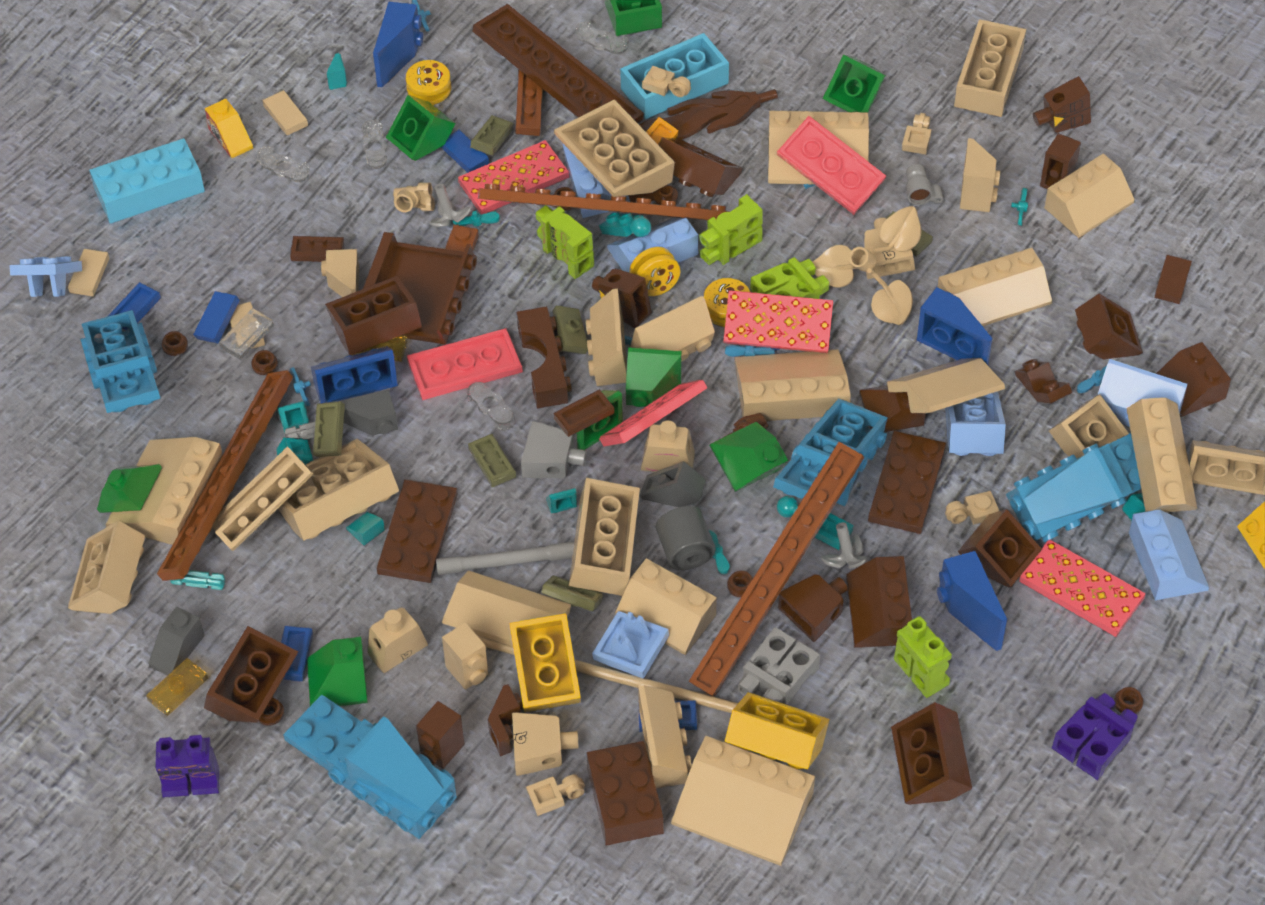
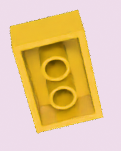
M566 613L509 623L524 713L581 703Z
M747 692L732 710L725 742L746 751L757 752L760 756L771 760L777 759L786 762L792 768L808 770L822 751L830 719Z

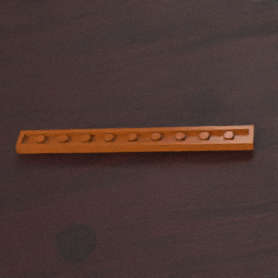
M485 184V188L478 189V199L698 220H709L712 217L717 219L721 213L730 212L726 211V206L711 205V210L701 209V204L686 203V207H676L675 201L661 200V205L651 204V199L636 198V203L626 202V197L611 196V200H602L600 194L586 193V198L576 197V192L561 191L560 196L550 195L551 190L536 189L535 193L525 192V187L510 186V191L500 190V185Z
M288 370L268 373L158 570L157 575L163 581L184 579L189 572L193 560L200 552L205 538L212 530L217 516L223 510V505L229 494L233 491L235 483L244 471L247 461L255 451L259 439L266 431L270 419L277 411L282 397L288 390V386L293 379Z
M838 442L689 680L691 684L713 697L716 696L864 459L862 454Z

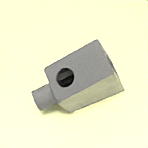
M532 421L521 460L522 477L563 479L567 476L569 464L585 465L587 450L573 448V435L568 437L562 429Z

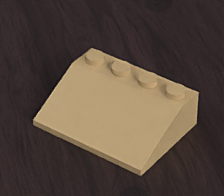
M615 100L554 130V134L613 197L652 193L672 182L675 162Z
M769 111L768 183L814 184L777 155L780 147L808 116L812 117L868 161V113Z
M839 349L828 350V353L808 351L734 357L742 417L761 413L766 421L823 417L825 412L832 407L838 398L850 403L851 395L848 377Z
M197 437L149 440L136 466L160 464L162 469L142 509L139 511L112 512L106 527L119 520L145 535V538L173 545L223 455L220 443Z
M355 439L342 446L341 455L320 457L306 464L313 475L278 510L291 529L305 541L306 539L317 537L320 532L329 527L342 524L345 519L354 514L365 512L368 507L377 502L388 500L399 489L389 463L359 439Z
M705 736L693 761L671 824L781 866L814 793L815 776Z

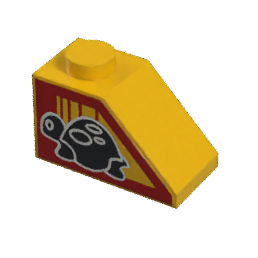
M227 99L204 108L209 130L231 158L253 149V144L238 113Z

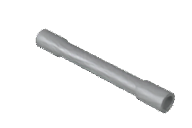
M574 543L550 544L545 547L466 557L436 559L438 575H445L473 569L545 560L571 559Z

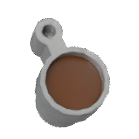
M914 164L906 169L908 181L906 190L911 204L923 205L929 201H933L936 204L943 202L941 187L930 184V181L926 178L924 166Z

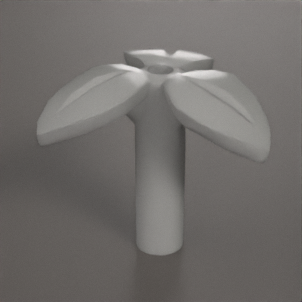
M437 184L435 186L439 199L438 213L442 217L431 220L430 225L437 227L448 226L450 220L459 222L471 211L470 207L456 211V207L449 200L444 184Z
M843 522L838 523L836 530L842 553L841 555L821 556V560L825 564L837 568L843 567L846 563H849V569L863 565L868 559L865 556H860L863 553V544L860 537L855 534L850 539L847 524Z

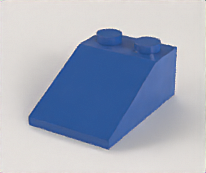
M388 2L373 51L377 87H383L416 56L418 46L423 44V32L419 30L422 18L421 15H418L417 4Z
M936 287L921 306L917 341L955 360L981 358L987 365L989 364L993 338L960 298Z
M973 551L944 559L942 571L939 572L940 585L937 587L939 601L945 603L948 612L994 650H1001L1007 618L976 552Z

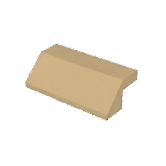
M981 358L960 359L887 381L889 392H907L911 413H931L1005 389L1001 379Z
M287 446L223 508L212 526L215 533L234 551L294 494L313 473Z
M468 570L457 582L442 623L457 628L466 622L476 635L513 647L509 623L565 613L568 616L571 604Z

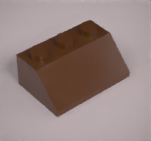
M662 137L659 146L675 162L673 175L679 178L678 182L688 187L695 185L701 188L699 192L706 196L724 195L742 173V167L682 139Z
M398 276L325 304L338 337L349 355L363 352L365 349L385 343L422 327L416 301Z
M904 556L875 557L846 574L854 648L896 646L897 631L907 626V623L912 620Z
M247 626L206 694L204 709L228 721L258 723L298 655V651Z
M934 702L891 726L906 804L950 801L972 789L956 711Z

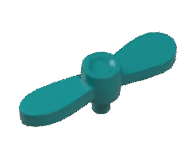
M1022 188L1020 201L1018 203L1012 202L1011 207L1017 208V211H1019L1017 221L1019 226H1022L1023 212H1026L1028 202H1025L1027 188Z
M473 211L471 216H466L459 222L453 220V224L459 226L473 224L476 227L482 223L494 224L499 222L500 215L497 212L480 215Z
M709 530L716 548L712 558L716 559L718 571L721 574H727L730 570V564L723 555V548L718 543L717 535Z

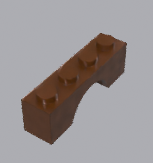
M547 306L517 311V327L522 348L535 350L545 358L544 363L531 372L532 390L537 409L567 404L568 392H572L570 377L564 376V372L567 371L565 357L559 356V352L562 351L560 337L554 336V332L557 331L555 317L549 316Z

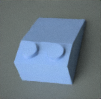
M998 391L945 408L949 453L965 456L969 453H981L985 456L1004 454L1006 424Z

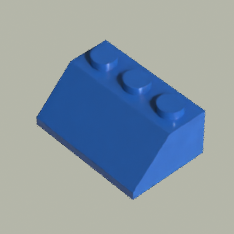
M388 346L356 355H349L330 362H323L311 367L313 382L320 403L336 402L398 386L394 354Z

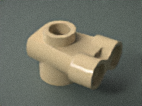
M430 182L418 183V186L395 188L393 191L394 205L401 212H409L412 208H421V211H434L435 201L432 196V184Z

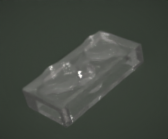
M252 308L219 342L220 348L241 360L274 326L273 319Z

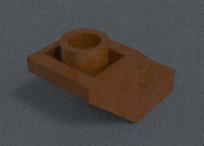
M1032 359L1024 362L1022 368L1014 371L1016 377L1037 402L1053 403L1072 393L1069 383L1058 382L1054 378L1049 362Z
M509 684L502 687L488 717L489 734L500 757L511 753L510 741L513 740V735L509 726L513 724L512 713H520V709H523V703L517 692L513 694Z

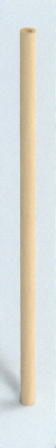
M477 635L486 648L515 655L512 646ZM574 659L576 672L635 688H638V685L659 688L673 692V696L676 699L683 701L696 700L698 705L732 713V710L738 704Z

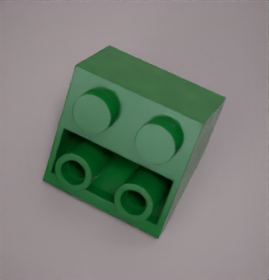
M605 0L616 36L662 28V5L660 0Z

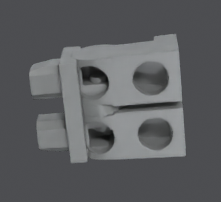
M774 627L750 661L744 665L743 677L738 684V691L745 696L747 692L754 694L758 690L764 694L762 697L788 705L790 699L799 691L810 675L813 676L819 669L820 654L801 642L796 644V639Z

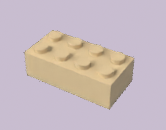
M979 19L956 87L954 107L1002 117L1023 52L1026 29Z
M590 478L585 479L580 496L569 586L623 596L630 578L640 488Z

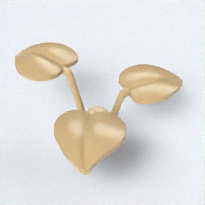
M909 206L900 209L883 223L880 229V239L889 245L876 248L869 247L868 250L863 247H856L851 250L844 245L830 247L812 261L816 268L815 275L817 277L824 275L829 280V286L841 288L853 281V269L857 268L863 272H868L884 288L878 290L872 298L871 308L875 316L887 323L903 324L912 310V292L900 280H895L888 286L874 272L873 268L876 264L874 253L891 250L893 246L900 252H906L917 245L921 238V224L916 208Z

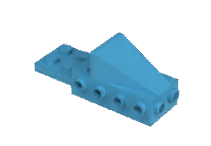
M133 310L82 323L85 338L80 340L94 389L100 388L107 413L122 412L128 407L139 404L148 405L154 400L161 399L153 373H157L155 361L142 322L137 324ZM122 327H128V330L123 332ZM96 334H101L102 337H101V338H95V335H96Z
M838 398L812 430L806 434L800 444L795 447L790 462L775 478L773 487L787 495L803 499L838 442H841L864 456L860 466L836 502L846 506L858 472H863L868 459L872 460L877 448H882L886 441L887 433H884L887 417Z
M1131 433L1100 448L1096 443L1082 450L1084 455L1077 459L1073 454L1059 461L1061 466L1053 469L1052 465L1038 471V477L1030 480L1029 476L1014 483L1016 488L1008 492L1006 496L1021 526L1035 541L1042 538L1043 542H1047L1058 536L1057 530L1065 527L1066 531H1069L1081 525L1080 519L1088 516L1089 520H1092L1104 514L1102 508L1110 505L1114 509L1127 502L1126 496L1141 490Z
M321 694L283 734L286 742L328 770L329 777L335 783L347 788L355 797L362 801L364 800L374 807L379 814L388 817L402 830L411 833L418 839L434 825L440 815L457 798L453 776L444 769L439 770L434 767L423 754H415L392 723L384 716L378 723L372 724L366 719H363L361 722Z

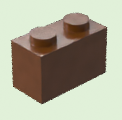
M1060 133L1057 134L1045 153L1040 187L1048 189L1076 171L1081 146L1080 141Z
M439 701L434 704L416 725L420 754L426 756L432 765L436 764L444 769L465 745L461 715Z

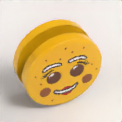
M423 60L413 64L406 72L405 79L408 95L428 101L432 105L444 101L451 92L450 72L443 63L435 60Z
M652 247L641 252L633 260L629 273L645 278L648 296H658L669 291L677 283L681 270L678 262L668 249Z
M721 278L707 286L704 291V299L713 324L725 327L729 290L750 292L747 285L733 278Z

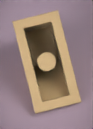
M357 249L326 250V261H321L322 276L327 277L328 287L341 297L359 291Z

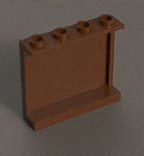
M384 232L363 289L398 276L416 301L422 324L421 328L398 337L446 345L449 335H452L454 331L456 314H459L461 311L463 294L468 291L469 277L471 271L476 268L477 256L474 255L471 244H467L465 251L462 252L397 242L394 233Z

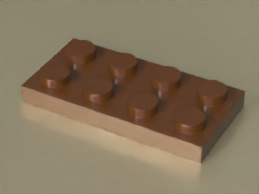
M898 431L893 432L868 515V522L918 534L922 533L946 449V442Z
M404 479L377 565V574L426 583L432 582L437 565L436 559H439L458 495L457 488Z

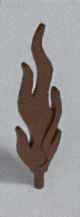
M775 89L757 94L756 91H717L711 94L712 98L689 99L667 108L668 116L671 117L662 119L679 130L676 139L688 138L706 126L707 133L711 134L717 130L741 123L755 109L760 107V103L777 99L778 95ZM658 118L646 120L639 124V126L646 132Z

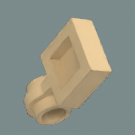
M652 66L642 81V89L665 96L668 90H671L675 96L683 97L688 95L691 90V83L686 77L680 76L675 78V73Z
M926 113L915 114L913 126L907 125L902 143V151L927 154L931 129H929L930 117L926 116Z
M991 491L965 497L964 504H961L960 501L949 503L946 506L945 515L953 524L962 523L970 516L974 525L982 523L989 514L998 512L999 509Z
M573 774L565 777L562 780V784L558 786L552 776L529 785L526 789L535 812L539 816L565 806L562 795L568 796L569 799H576L582 796L585 784L582 778Z

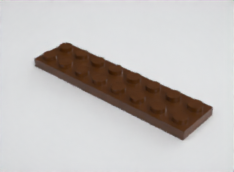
M509 4L504 5L473 24V33L578 118L615 100L637 123L643 120L644 113Z

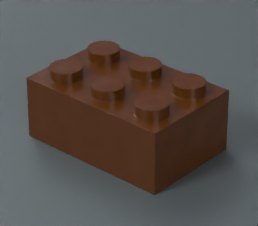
M644 741L586 752L587 770L605 845L664 834L663 813Z

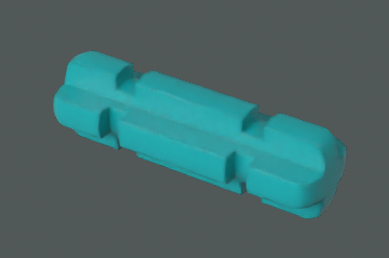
M189 570L184 579L170 581L175 585L186 583L185 586L199 588L211 586V589L222 590L225 584V576L220 573L210 575V572Z

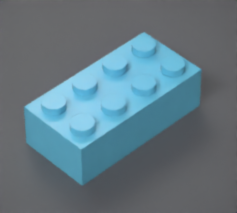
M702 33L620 68L621 90L632 104L644 113V119H648L666 111L669 107L689 99H694L728 84L729 62L705 33ZM652 66L675 73V78L680 76L686 77L691 83V90L688 95L683 97L675 96L671 90H668L666 95L662 96L642 89V81Z
M184 138L89 170L94 190L110 224L205 192L200 169Z

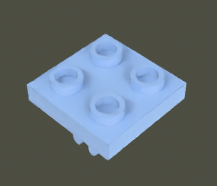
M71 256L56 258L33 257L20 259V264L10 265V275H27L31 297L43 295L44 275H50L53 296H65L66 273L82 271V261H72Z
M618 611L593 651V660L644 679L668 639L669 630L645 621L640 615L634 617L631 612L626 614Z

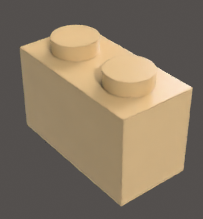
M464 622L444 635L442 643L446 668L466 690L484 681L486 676H488L485 644Z

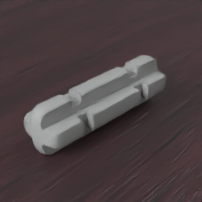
M315 421L301 424L297 429L295 426L286 428L285 437L302 438L305 440L314 438Z

